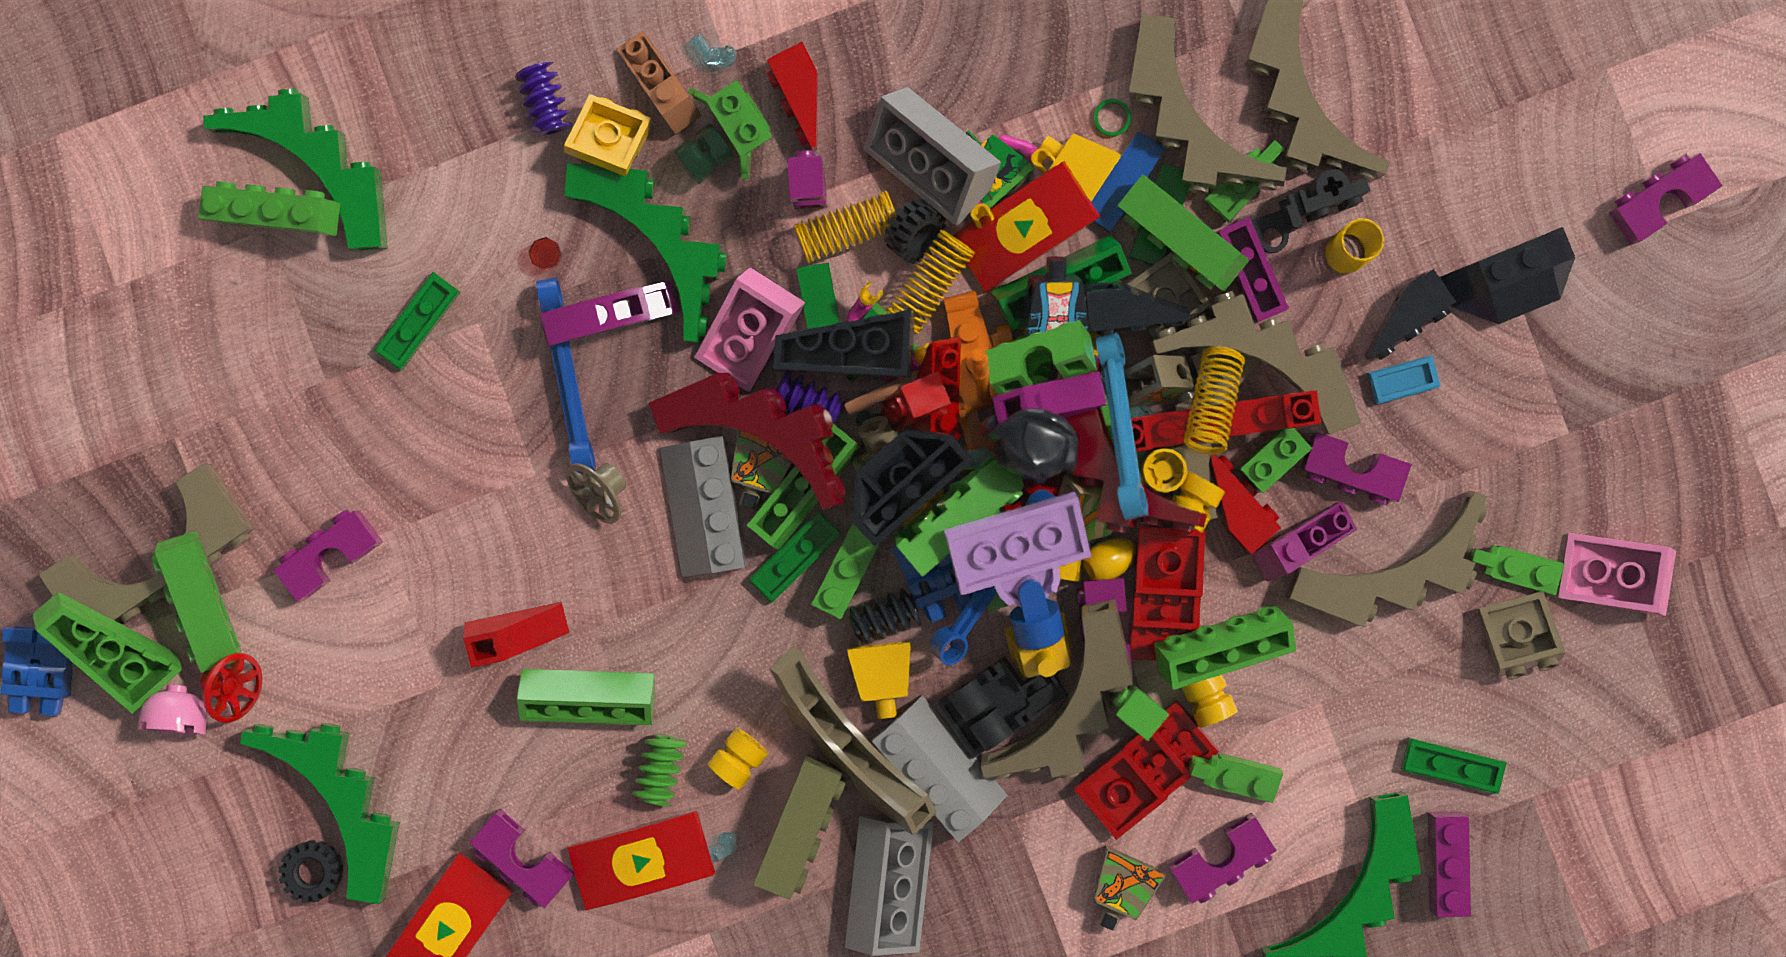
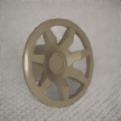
M876 416L864 422L858 430V435L863 443L860 445L862 448L853 457L852 463L854 468L859 470L862 467L860 461H869L903 429L895 432L885 416ZM911 426L905 427V428H908V429H915V428H913V427H911Z
M609 463L602 464L595 471L582 464L571 465L567 469L566 479L570 491L577 502L597 520L607 524L617 522L621 516V508L616 496L626 488V481L621 472ZM574 482L584 486L575 487ZM588 495L590 497L587 504L581 496ZM597 504H600L599 513L594 511ZM610 510L614 511L613 517L611 516Z

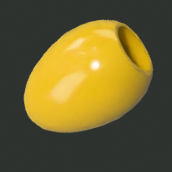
M1114 538L1099 542L1090 548L1091 557L1083 559L1085 570L1093 580L1115 579L1122 575L1134 562L1137 553L1136 546L1132 541L1124 538Z

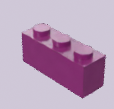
M1250 217L1218 230L1216 233L1249 259V262L1236 276L1234 281L1240 295L1244 294L1254 324L1288 310L1287 302Z

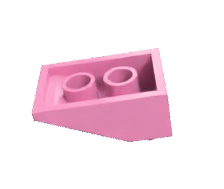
M750 267L735 280L694 358L718 373H730V376L736 380L738 386L750 393L774 356L775 335L789 333L806 302Z
M1569 533L1558 598L1666 616L1676 550L1666 546Z

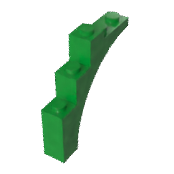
M298 89L278 90V95L268 96L269 109L266 108V105H251L246 107V112L234 113L233 108H219L213 110V115H203L204 129L212 133H241L264 138L285 147L301 158L319 176L334 201L340 203L339 214L344 224L348 249L355 252L388 249L381 170L374 166L371 167L370 162L351 163V168L348 169L345 134L339 130H334L332 125L314 127V132H312L309 98L298 93Z
M567 163L564 192L566 198L594 204L620 215L638 227L654 243L667 262L679 290L683 310L684 341L700 344V337L706 336L708 318L702 317L703 304H709L711 285L705 284L706 278L719 280L720 272L726 271L727 253L722 252V246L713 243L683 241L684 235L689 236L691 216H686V210L683 207L647 204L648 199H653L655 180L650 179V174L647 170L629 169L625 177L596 165Z
M321 723L320 727L311 729L308 738H305V732L286 730V734L273 732V726L254 724L253 728L242 731L241 745L265 751L285 761L306 777L326 800L338 822L346 847L348 865L346 899L378 905L386 899L400 822L392 821L391 815L373 812L371 817L368 816L375 777L365 776L366 771L357 768H346V772H343L349 733L340 731L341 726L330 723Z
M1400 791L1369 797L1371 827L1368 848L1360 872L1347 895L1328 916L1311 929L1287 941L1262 947V957H1367L1362 924H1366L1368 928L1385 926L1386 920L1395 919L1388 880L1392 879L1393 883H1404L1412 881L1413 875L1421 874L1407 794Z

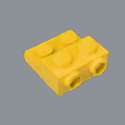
M589 94L564 145V153L626 177L634 158L638 157L649 135L651 118L638 110H630L614 104L607 98H599Z

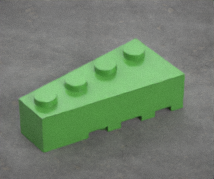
M993 454L894 535L896 546L923 577L949 554L944 530L997 515L995 512L1004 504L1007 506L1011 505L1023 494L1021 489L1025 485L1021 480L1016 479L1010 471L1002 468Z
M57 592L33 613L35 630L132 714L144 704L149 696L158 692L182 670L178 653L60 592Z

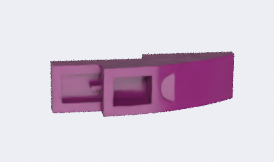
M666 281L540 313L539 317L547 346H552L674 315L679 312L671 283Z

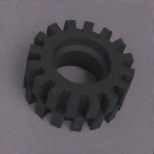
M913 199L911 204L909 202L903 204V210L899 208L895 212L897 214L895 219L891 217L889 223L892 225L891 227H886L885 233L888 235L884 237L887 243L886 246L904 261L915 264L916 261L920 263V259H924V252L932 255L928 246L937 250L938 246L932 240L937 242L942 240L937 237V234L940 232L939 230L946 231L947 225L944 224L947 222L946 218L923 199Z
M309 840L289 850L288 854L281 860L283 865L279 867L278 872L282 873L279 881L280 884H285L286 888L283 889L285 893L291 892L293 894L291 898L294 900L302 899V903L310 901L314 903L334 892L338 887V883L342 881L343 876L340 875L344 871V867L339 863L342 859L340 854L336 856L333 852L335 850L333 846L327 847L325 846L326 842L320 841L317 843L315 840ZM313 859L321 864L323 877L318 883L310 884L301 878L299 868L304 860Z

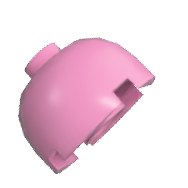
M167 685L166 691L152 694L142 705L138 730L150 732L151 729H157L160 733L206 735L207 712L203 702L196 695L187 693V686Z

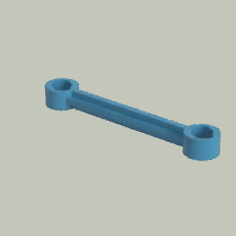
M1116 332L1097 337L1096 347L1104 370L1120 479L1118 498L1125 519L1130 520L1148 515V504L1140 482L1123 369V365L1126 362L1121 339Z

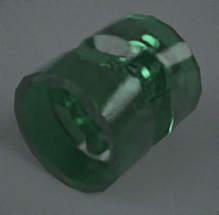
M710 122L695 133L696 139L694 141L686 140L673 150L699 185L714 174L713 168L715 166L722 168L736 157ZM704 151H708L707 155L704 156L702 154Z

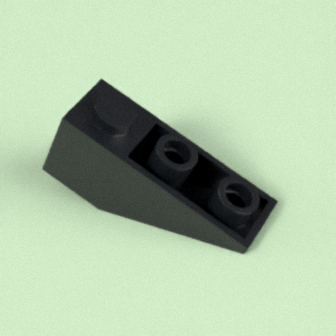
M1434 269L1427 271L1399 291L1365 354L1367 359L1374 358L1375 356L1379 360L1385 358L1396 350L1393 344L1402 338L1406 342L1410 341L1423 332L1421 325L1430 319L1436 323L1451 313L1448 307L1456 303V301Z
M1119 281L1084 285L1090 332L1096 331V334L1099 335L1112 334L1116 332V329L1129 327L1131 331H1142L1149 329V325L1163 323L1164 327H1177L1182 325L1183 321L1191 320L1187 307Z

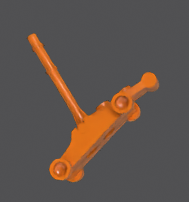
M975 291L943 299L951 338H961L959 418L966 446L962 447L974 458L973 462L959 474L971 472L972 464L984 462L994 454L995 441L980 434L982 422L978 418L980 409L995 408L993 397L998 395L990 385L989 368L987 366L988 357L985 351L995 348L1002 343L1013 342L1011 330L1007 324L996 326V333L988 335Z

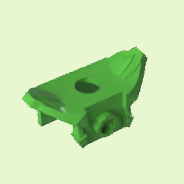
M738 80L711 97L690 87L688 94L692 95L693 99L710 107L739 153L741 179H750L752 150L773 137L770 133L769 124L749 93H745Z

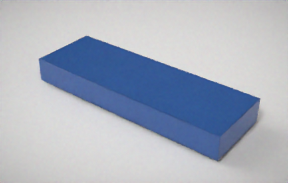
M1140 131L1136 133L1091 201L1100 215V218L1094 222L1108 232L1113 230L1124 213L1117 205L1142 174L1148 177L1165 151V148Z

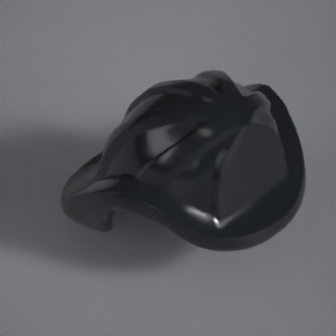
M1029 408L1014 413L1000 424H998L996 414L983 420L980 434L995 441L994 456L996 461L1002 468L1010 471L1016 479L1021 481L1033 480L1037 484H1042L1048 478L1060 474L1061 471L1069 475L1074 473L1077 463L1078 438L1072 425L1060 415L1044 409Z

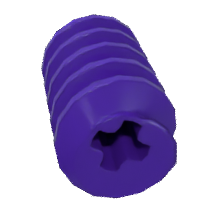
M543 62L527 66L515 75L517 81L525 82L519 87L521 94L528 95L523 99V105L532 108L527 111L526 116L529 120H536L530 125V130L543 136L562 132L573 126L572 123L562 122L561 120L569 114V111L558 109V105L566 101L565 97L554 96V93L562 88L560 84H551L550 82L558 76V72L547 71V67L554 62Z
M785 372L776 392L781 394L785 404L788 403L787 414L794 413L798 409L801 410L810 405H822L823 409L829 412L833 424H835L846 400L838 404L839 393L835 392L828 399L826 398L827 387L823 386L818 392H815L814 380L803 386L804 375L800 374L794 380H791V372Z

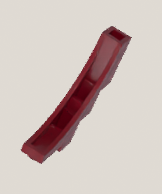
M1094 355L1097 370L1086 374L1099 372L1101 376L1102 365L1099 357ZM1058 372L1057 380L1064 379L1060 372ZM1103 407L1065 418L1072 425L1077 436H1079L1077 463L1072 475L1082 477L1081 484L1101 487V482L1104 481L1096 520L1106 523V530L1125 533L1126 527L1137 528L1138 518L1126 520L1120 507L1118 498L1120 479L1115 445L1107 427ZM1140 480L1148 504V515L1142 516L1140 522L1160 526L1161 520L1174 522L1173 529L1193 532L1194 526L1205 527L1207 514L1181 507L1165 499Z
M715 373L649 402L660 434L674 433L697 425H716L732 427L755 435L777 448L796 465L811 485L823 510L835 508L846 503L844 499V485L841 479L836 477L831 465L833 464V456L830 449L823 444V440L834 435L831 430L833 427L832 418L829 412L823 409L822 405H810L786 416L784 413L786 411L785 401L781 394L776 392V389H762L739 399V386L736 380L730 376V373Z

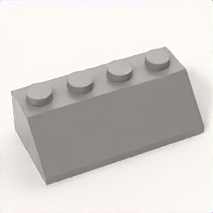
M908 87L881 96L863 148L865 152L955 226L963 221L992 188L1001 161Z
M721 436L661 447L682 577L747 567L733 482H731L732 473L726 437Z
M923 695L872 738V742L886 759L929 795L936 811L935 816L958 843L978 827L1008 796L993 777H983L980 761L976 757L974 759L971 757L955 732Z
M859 816L845 948L871 956L919 953L934 822L928 821L913 836L887 816Z

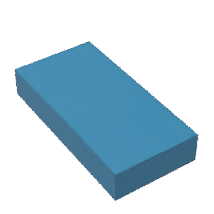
M1432 355L1367 373L1375 405L1441 387Z

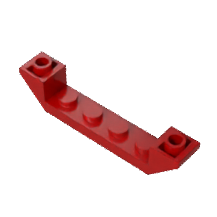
M1317 390L1235 402V412L1232 414V426L1229 428L1230 433L1228 437L1322 424ZM1223 404L1213 405L1219 407H1228ZM1204 408V410L1213 413L1227 414L1220 410ZM1191 409L1131 418L1136 451L1184 444V436L1187 431L1186 426L1188 425ZM1199 409L1195 410L1197 413L1202 412ZM1202 415L1213 420H1223L1215 416ZM1201 422V423L1206 424V425H1208V426L1222 427V426H1220V425H1218V424H1214V423ZM1197 423L1192 424L1194 427L1200 426ZM1200 429V430H1202V431H1207V432H1211V433H1215V434H1221V433H1219V432H1217V431H1213V430ZM1194 437L1190 438L1194 442L1200 441Z

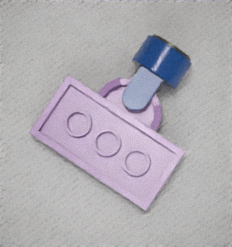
M1075 492L944 530L961 595L994 586L999 597L1009 606L1011 604L1016 605L1017 607L1010 612L1009 618L1015 642L1021 648L1041 650L1051 647L1060 641L1064 636L1065 630L1059 605L1057 602L1047 599V597L1052 592L1056 593L1060 582L1059 566L1091 557L1081 509Z

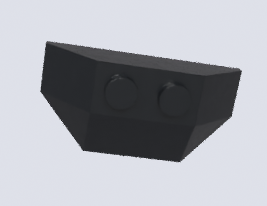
M1561 227L1440 276V279L1456 301V303L1451 305V308L1499 325L1560 300L1573 266L1575 255L1565 230Z
M904 428L856 471L852 523L876 547L973 462L974 458L951 434Z

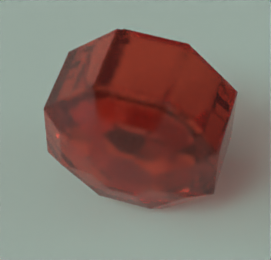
M547 237L535 240L528 252L532 264L545 271L558 267L563 257L559 243Z

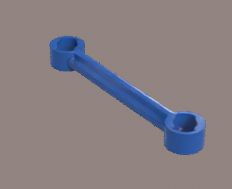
M557 277L536 282L538 299L543 313L564 307ZM570 342L552 345L550 348L569 438L571 464H582L595 471V457L588 437Z
M1038 490L1028 498L1025 506L1056 496L1047 490ZM994 586L975 591L952 626L942 627L932 636L929 643L930 652L945 665H954L965 656L968 649L966 636L996 595L997 591ZM950 642L949 645H951V647L948 650L944 651L946 645Z

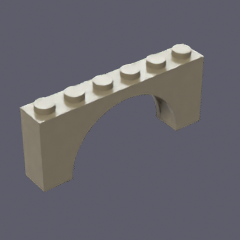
M203 463L176 481L186 507L187 524L185 534L197 531L210 566L223 558L221 552L229 546L236 549L250 539L248 534L256 528L212 464ZM77 555L66 556L39 574L52 596L60 592L116 622L122 620L124 623L138 616L141 613L139 608L148 601L152 605L165 597L163 586L167 585L163 574H157L148 580L136 584L113 582L92 572L81 562Z

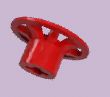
M233 653L222 658L211 670L203 672L200 687L203 691L204 708L211 718L223 723L234 722L245 716L255 705L263 682L261 667L255 658L245 653ZM244 660L252 665L253 669L241 673L244 668ZM231 661H235L232 669L225 666ZM256 677L254 692L243 687V683L249 682ZM239 695L250 698L242 710H240V703L237 699ZM211 697L217 699V704L214 709L211 705ZM228 702L233 715L220 716L227 707Z

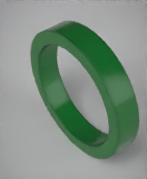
M1118 99L1103 101L1098 105L1094 113V124L1097 130L1109 137L1123 134L1131 122V112L1128 106ZM1107 104H1118L1126 112V125L1117 132L1104 130L1098 122V113Z

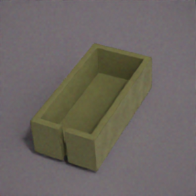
M807 753L754 881V886L788 900H791L794 892L801 893L809 870L804 868L806 861L813 863L821 843V839L816 838L819 830L826 832L834 811L829 805L832 799L839 801L846 782V778L841 777L843 771L832 763Z

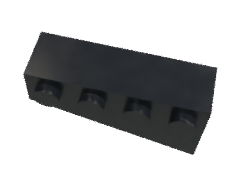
M907 309L885 315L881 314L854 321H845L833 325L775 335L773 369L786 372L911 378L915 311Z

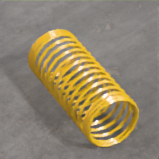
M885 190L878 193L879 204L872 195V207L868 199L864 198L866 212L858 200L857 208L859 215L852 203H850L852 217L847 207L843 206L845 220L841 211L837 208L836 215L839 225L833 212L829 211L832 228L824 213L822 214V220L825 230L818 216H815L819 235L812 220L808 219L812 238L803 221H801V224H794L807 263L814 262L812 249L817 259H821L818 244L824 256L828 257L825 241L830 252L835 254L831 236L838 251H842L839 236L845 248L849 249L845 231L852 246L855 247L856 242L852 228L859 243L863 244L858 223L866 241H870L866 223L873 238L876 239L877 235L872 218L880 235L884 236L879 215L885 229L890 227L885 210L889 219L897 217L888 192Z
M1359 218L1349 222L1328 241L1325 248V257L1328 264L1339 273L1350 274L1358 271L1381 253L1384 246L1382 229L1369 219ZM1344 235L1356 237L1362 243L1364 248L1363 259L1349 254L1344 245Z
M939 230L940 232L937 234V237L954 248L963 257L949 250L936 240L932 241L959 263L941 254L931 246H928V249L944 259L954 269L938 261L927 252H924V255L941 266L951 276L935 268L922 258L920 261L947 282L932 275L918 264L915 265L916 268L931 277L942 288L929 282L917 272L911 271L914 276L929 285L939 295L923 287L911 277H907V280L922 289L935 301L920 294L906 283H903V286L923 299L930 307L917 301L904 290L898 289L902 295L916 303L926 313L916 309L898 295H894L895 299L914 310L923 319L915 317V334H920V331H922L923 326L921 323H927L925 317H932L930 311H936L934 305H940L937 298L944 299L942 292H949L946 286H953L950 280H957L955 274H961L959 268H966L962 261L970 262L969 258L975 255L972 249L944 230ZM893 301L890 302L893 307L887 306V309H885L887 314L905 310Z
M1215 346L1204 349L1202 352L1201 364L1199 365L1200 370L1198 371L1197 384L1195 385L1196 390L1194 391L1193 403L1189 412L1190 417L1186 426L1187 431L1184 436V444L1195 452L1217 455L1225 452L1227 449L1229 428L1232 426V414L1235 412L1234 407L1236 406V394L1239 392V380L1242 378V367L1245 362L1244 357L1234 349ZM1214 354L1228 355L1241 362L1238 364L1224 358L1208 359L1206 356ZM1214 361L1228 362V363H1231V364H1233V365L1220 364V363H1216V362H1214ZM1211 368H1215V369H1219V370H1224V371H1232V372H1235V373H1223V372H1219V371L1213 370V369H1211ZM1211 374H1214V375L1227 376V377L1232 378V379H1234V380L1218 379V378L1212 377V376H1210V375H1211ZM1208 381L1222 382L1233 387L1218 386ZM1207 388L1222 389L1230 393H1218ZM1206 395H1217L1229 400L1214 399ZM1200 402L1204 406H1198L1197 403ZM1205 402H1216L1228 407L1213 406ZM1204 408L1220 410L1227 414L1213 413L1204 410ZM1199 409L1202 412L1197 413L1195 410ZM1202 415L1215 416L1223 420H1213ZM1201 422L1214 423V424H1218V425H1220V426H1222V427L1208 426V425L1203 424V423H1201ZM1197 423L1200 426L1194 427L1192 424ZM1200 429L1213 430V431H1217V432H1219V433H1221V434H1215V433H1211V432H1207V431H1202V430H1200ZM1194 437L1200 441L1212 444H1222L1223 447L1203 446L1192 441L1190 438Z

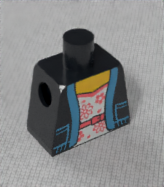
M1047 257L1046 274L1029 276L1019 321V327L1025 335L1044 332L1057 328L1063 323L1078 320L1081 321L1089 333L1083 282L1076 274H1066V257Z

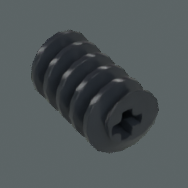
M904 588L900 589V598L898 600L891 592L887 593L886 604L879 597H875V608H871L866 601L862 602L861 613L853 605L850 606L849 618L859 647H861V637H864L868 643H873L874 632L881 639H885L886 628H889L894 635H897L899 623L907 631L911 630V619H914L919 626H922L914 599Z

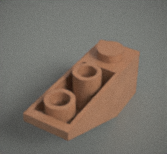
M643 30L616 48L675 135L702 117L690 96Z

